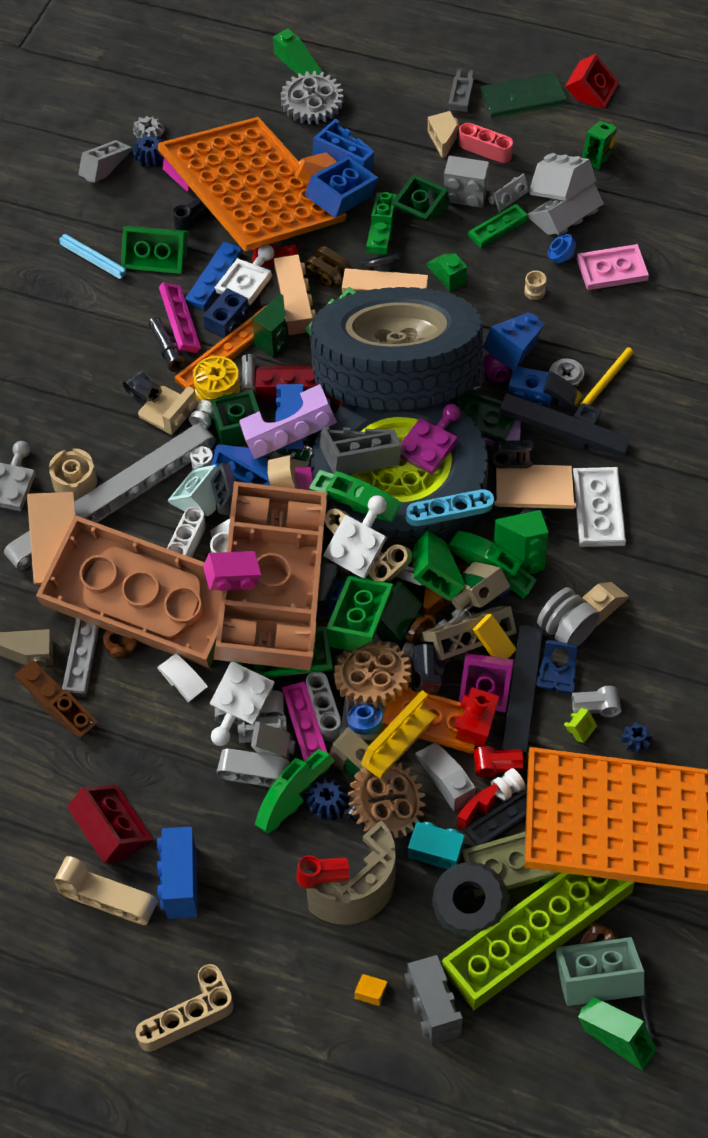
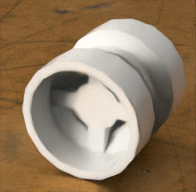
M200 400L198 402L196 411H193L189 417V422L192 426L202 424L206 429L209 428L211 419L214 418L210 402L207 400Z
M513 768L505 772L504 777H497L491 782V785L496 784L499 786L498 797L503 802L509 800L513 793H519L525 789L522 777Z

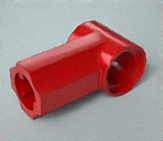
M483 746L474 750L475 773L478 777H493L497 773L507 772L511 768L517 772H523V754L521 749L495 750L493 747Z
M304 856L298 863L297 883L303 888L310 889L319 883L349 881L347 858L318 859L314 856ZM310 870L313 874H307L304 871Z

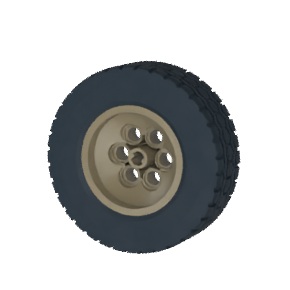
M387 287L371 289L365 292L361 291L353 295L344 296L342 299L339 298L331 304L329 303L315 315L311 324L310 339L314 379L317 385H321L323 392H326L332 398L335 397L336 400L346 402V404L379 410H406L416 407H428L429 405L433 406L464 394L465 391L471 389L478 382L482 374L483 324L480 313L471 303L466 302V300L460 297L457 298L456 295L450 293L447 294L443 291H434L427 288L420 289L418 287Z

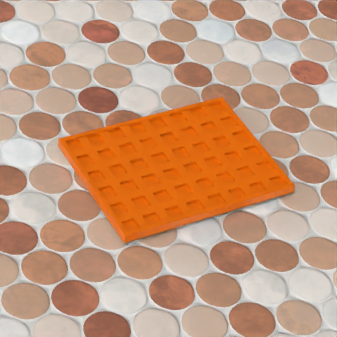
M530 747L528 753L524 868L708 891V770Z

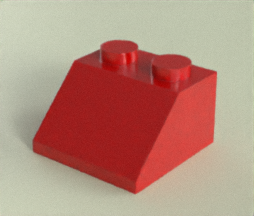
M594 54L579 61L565 87L577 101L603 109L606 107L619 81L599 56Z

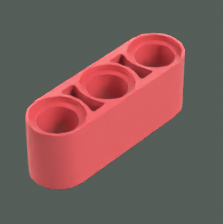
M464 123L460 126L459 146L462 149L501 163L509 162L512 159L513 140L510 137L472 123Z

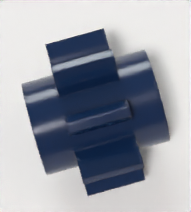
M635 722L631 727L625 726V734L622 735L621 742L627 744L626 750L634 751L637 754L643 748L648 750L652 734L647 733V725L642 726Z

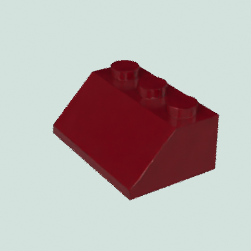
M260 366L256 371L255 388L258 403H276L277 385L303 384V392L317 386L312 366Z
M117 784L82 787L67 806L74 820L78 823L103 863L123 861L154 841Z

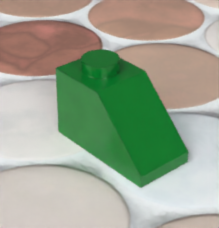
M456 253L443 254L427 262L426 266L449 292L467 283V266Z

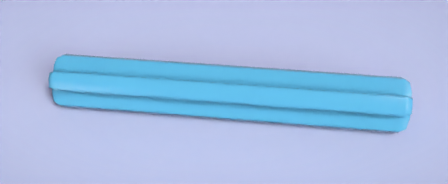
M63 234L60 237V245L119 279L126 275V268L67 234Z

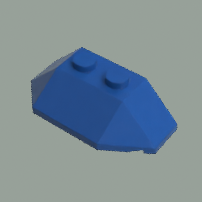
M227 445L216 446L212 465H216L219 468L221 463L230 464L235 482L270 486L268 478L269 459L264 456L254 459L249 448Z

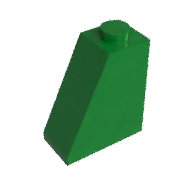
M427 530L413 545V578L451 601L465 587V583L447 543Z
M592 997L582 1007L578 1018L585 1032L643 1071L657 1051L644 1021L595 997Z

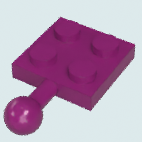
M454 404L445 406L443 418L437 426L419 418L401 442L400 458L434 475L458 443L457 436L445 431L450 422H455L459 419L461 415L459 407Z

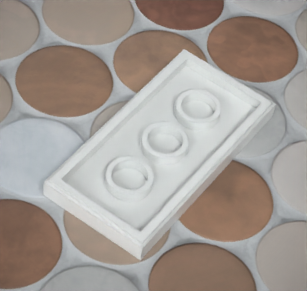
M618 467L573 468L580 547L625 546L626 539Z

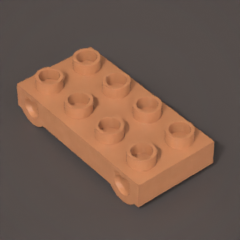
M234 481L226 552L255 551L261 576L254 589L222 591L214 660L310 670L316 631L327 492Z

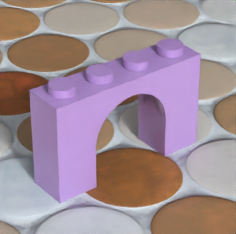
M320 384L300 393L303 406L294 415L284 420L266 423L260 411L239 420L246 443L254 459L321 430L322 426L328 427L337 423Z

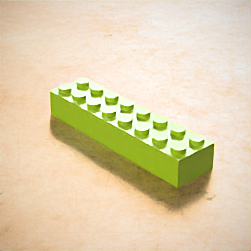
M560 873L503 915L499 923L482 930L442 960L445 976L469 1006L476 1010L554 952L556 947L562 946L629 896L633 891L635 882Z

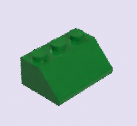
M124 226L121 266L126 269L182 274L187 255L189 231Z
M541 510L495 520L494 543L521 559L523 563L520 567L530 574H536L545 568L549 532Z
M348 576L326 628L329 647L353 651L371 642L389 600L393 584Z

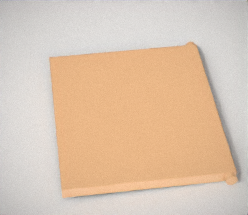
M532 465L529 468L496 467L497 501L494 502V506L576 508L573 495L572 466Z

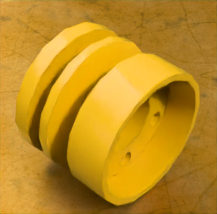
M211 356L200 361L195 367L193 380L197 402L200 400L210 402V399L240 393L239 371L232 360L223 356Z

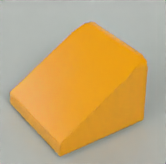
M362 974L354 993L355 999L380 1006L387 981Z

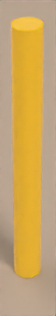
M626 348L581 403L590 406L632 356L634 351L631 348Z

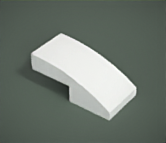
M177 653L158 667V670L171 686L174 685L187 702H190L208 687Z

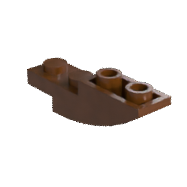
M31 660L15 674V678L31 693V697L57 722L81 739L98 724V721L66 689L63 690L34 660Z

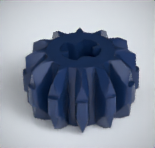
M153 134L148 137L144 135L143 138H137V142L133 146L136 161L141 166L146 164L147 167L163 163L164 156L158 150V144L164 142V140H161L160 136L154 137Z
M324 778L323 784L315 781L314 788H309V797H307L306 802L310 806V813H317L319 820L327 816V819L331 821L333 814L340 817L341 810L347 809L348 794L345 793L343 784L337 786L335 779L328 783L327 779Z

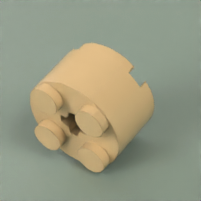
M73 449V451L69 452L64 450L57 453L50 461V477L56 493L73 492L75 502L95 489L97 484L96 472L92 458L87 452L80 449Z

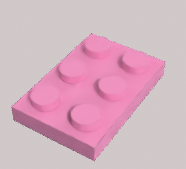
M638 244L577 254V261L587 290L648 281L649 275Z

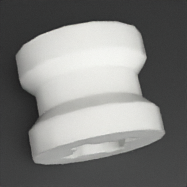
M201 446L193 449L190 455L192 469L212 466L213 456L209 448Z

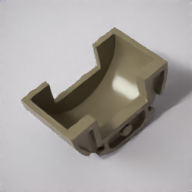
M382 821L378 822L363 836V841L373 850L364 858V862L367 864L365 868L344 886L339 882L319 883L314 888L307 889L308 909L315 916L334 924H356L372 918L389 902L396 880L395 844L389 829Z

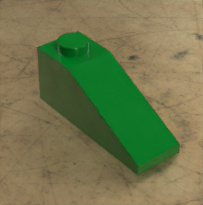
M289 28L273 36L274 54L297 75L300 73L302 76H305L306 71H308L309 75L316 71V75H320L322 70L300 38Z

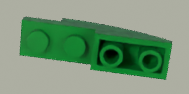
M388 192L376 193L366 253L387 255L395 207L392 206V202L395 200L396 194Z
M319 470L309 487L311 491L327 492L326 498L350 505L353 511L365 515L369 511L368 502L370 498L381 496L386 500L387 507L376 518L390 523L393 522L402 506L401 501L388 493L338 471L335 474Z
M458 530L447 545L451 551L469 565L473 562L500 567L510 584V589L523 599L529 594L537 581L520 567L523 563L521 559L503 547L480 536Z
M318 749L304 762L295 758L269 789L255 821L256 827L269 834L271 831L276 830L288 815L296 812L299 805L304 802L299 793L307 790L311 783L319 775L324 774L329 769V766L335 762L331 755Z

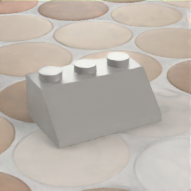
M555 153L546 155L544 160L537 164L529 189L530 195L567 201L597 181L590 160L580 158L579 156L570 157L568 155H556Z
M593 183L567 201L552 198L528 215L529 219L546 234H557L559 236L566 233L569 226L581 223L584 216L596 213L598 211L597 208L604 203Z

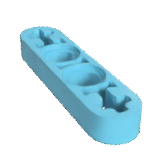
M476 490L415 502L406 509V521L412 526H422L483 514L492 509L494 496L488 490ZM483 498L484 501H487V504H483L479 499ZM462 501L467 505V508L459 510L454 504ZM435 506H441L444 508L445 512L442 514H436L433 512L432 508ZM416 511L417 514H420V517L416 518L412 513Z

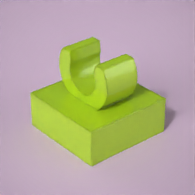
M581 708L578 713H572L571 722H565L564 725L567 731L573 734L576 741L585 743L597 725L589 710Z

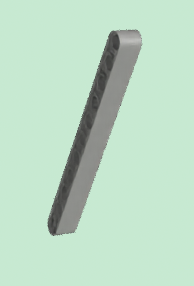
M202 424L192 426L74 502L75 515L95 523L101 521L189 464L193 449L201 446L211 449L216 439ZM30 531L9 543L4 550V554L18 570H24L32 565Z

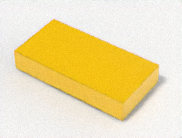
M487 614L472 629L491 657L508 659L516 651L515 646L492 614Z

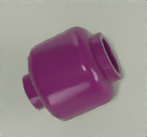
M490 353L483 358L484 372L492 382H503L511 375L513 370Z

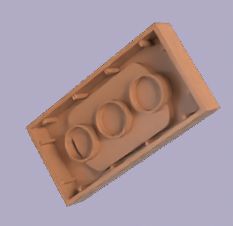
M75 515L36 594L40 604L131 639L134 638L140 643L172 655L177 653L181 658L209 669L214 660L222 591H209L203 568L205 562Z

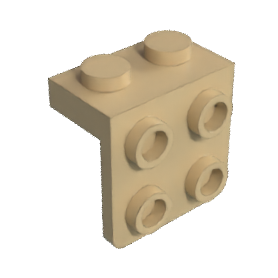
M161 386L162 393L160 399L155 403L147 401L138 412L139 418L173 435L197 405L195 390L189 386L182 394Z

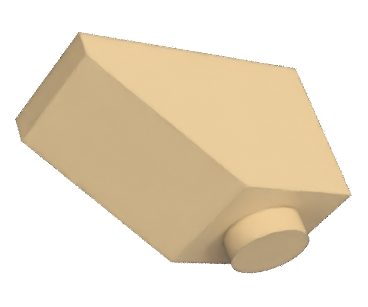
M450 111L428 117V133L442 158L447 156L457 139V130L459 129L458 120L452 116Z
M612 582L599 583L582 597V603H589L600 613V618L596 625L598 626L622 605L629 596Z

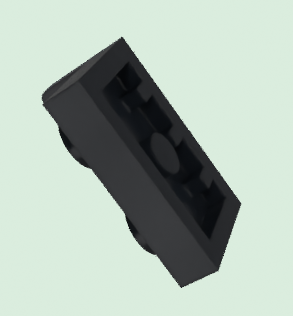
M221 463L211 480V485L218 512L230 515L234 475L232 474L230 464Z

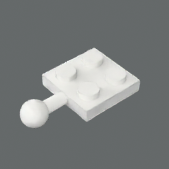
M270 245L261 246L258 249V257L252 264L236 259L215 286L216 293L221 295L226 288H229L247 297L248 305H251L272 278L271 271L262 268L261 265L273 258L274 249Z
M381 496L370 498L368 502L369 511L363 523L345 515L323 556L358 576L366 578L387 539L385 535L371 528L376 516L386 510V500Z
M231 662L210 702L211 706L227 713L221 726L212 731V742L217 746H224L229 742V729L235 718L254 725L275 682L235 662Z

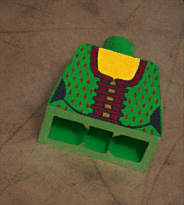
M598 121L587 132L582 158L589 159L592 168L600 170L613 151L617 133L615 125Z

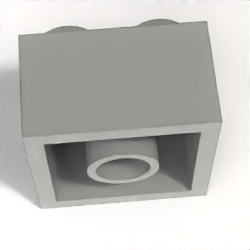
M454 156L448 157L444 172V188L448 189L450 203L483 208L488 187L489 162Z

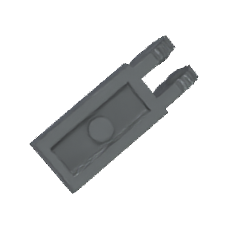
M458 68L456 77L453 80L448 110L468 111L473 88L474 70H469L468 78H462V69Z

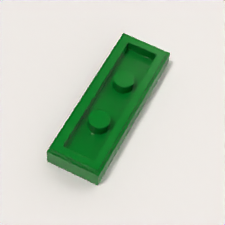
M514 204L470 230L468 237L480 248H483L527 222L529 215L517 204Z

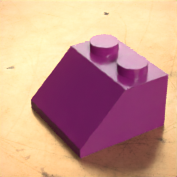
M466 653L459 702L461 703L464 694L469 695L473 687L499 696L495 711L506 712L513 660Z

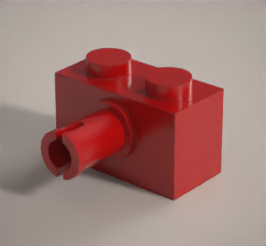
M473 687L469 695L464 694L460 704V708L464 709L462 716H457L454 729L458 730L455 739L483 747L490 731L499 696Z

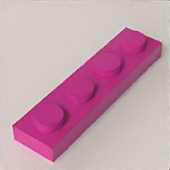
M162 282L159 289L178 349L198 353L201 346L181 286Z
M305 681L282 687V693L303 761L307 760L318 749L327 753Z

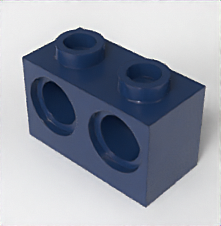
M226 288L203 315L205 329L222 338L228 336L237 328L241 320L248 316L250 310L248 298Z

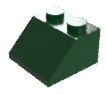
M415 174L412 175L392 202V206L425 221L439 219L450 205L448 189Z
M280 293L252 318L254 344L272 358L284 352L288 346L284 296Z
M248 390L210 399L221 445L233 446L246 443L239 420L259 412L253 391Z
M397 581L392 589L376 634L381 642H394L398 644L400 651H402L403 646L408 642L407 635L411 626L424 614H422L423 604L399 581Z

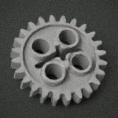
M306 71L305 76L298 73V78L292 76V82L286 81V86L282 87L281 106H283V111H287L288 117L293 115L294 121L300 118L301 123L308 120V124H311L312 120H315L319 124L320 119L326 122V117L333 119V113L338 114V109H342V103H344L341 84H337V79L331 80V75L324 77L323 72L320 75H316V71H314L312 75H309L308 71Z

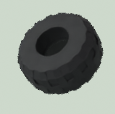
M465 862L452 866L440 876L434 887L432 897L434 913L441 926L449 934L469 941L482 930L499 923L510 907L509 893L503 879L495 870L482 863ZM469 889L481 890L485 893L486 899L479 911L466 914L457 909L458 898L463 892Z

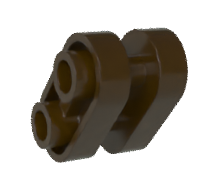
M321 246L315 252V256H311L304 263L306 273L322 281L328 287H335L341 282V277H344L345 269H352L351 264L346 258L325 246Z

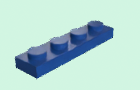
M227 242L222 243L185 298L187 305L203 311L206 309L216 294L215 286L236 259H239L242 255L241 247Z

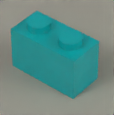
M416 822L408 846V858L450 869L459 863L464 847L465 835L455 829L445 830L438 828L430 822Z

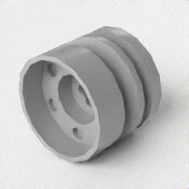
M565 587L546 603L538 616L537 624L542 629H546L549 635L556 634L555 639L557 642L574 644L578 647L596 627L600 613L589 603H582V598L579 595H575V592L570 587Z

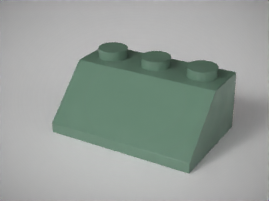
M632 937L556 947L561 988L567 1006L588 1003L592 997L601 1001L644 995V970Z

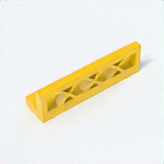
M422 690L367 748L361 765L378 778H381L434 721L436 715L423 706L428 696L427 693Z

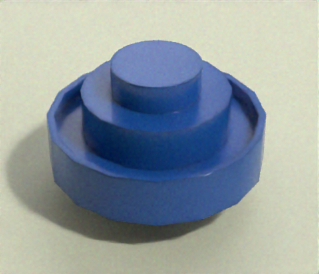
M569 234L556 238L550 245L548 257L554 263L570 260L574 255L576 241Z
M373 704L355 706L347 715L348 726L354 733L359 735L375 733L383 725L382 711L378 707L374 708Z

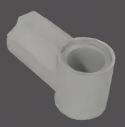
M604 686L595 692L572 693L573 712L578 713L581 708L589 710L590 714L600 713L604 717L617 716L621 713L618 688L615 686Z

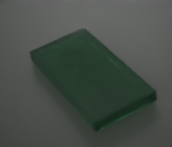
M555 72L481 86V94L491 118L566 104V97Z

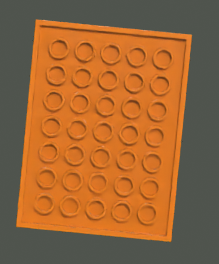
M259 117L158 144V150L244 251L344 222L347 215L345 213L335 218L305 196L309 181L295 176L299 161Z

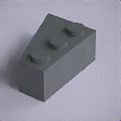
M322 426L320 448L333 474L338 471L348 475L399 465L402 444L394 430L365 429V432L351 431V428L344 427L343 431L329 430V427Z
M435 955L408 963L407 973L404 974L408 989L413 988L415 997L412 998L415 1012L421 1013L423 1021L420 1022L424 1038L429 1037L432 1045L461 1036L462 1016L460 1012H456L453 1003L455 998L453 993L449 992L446 983L447 978L438 956Z

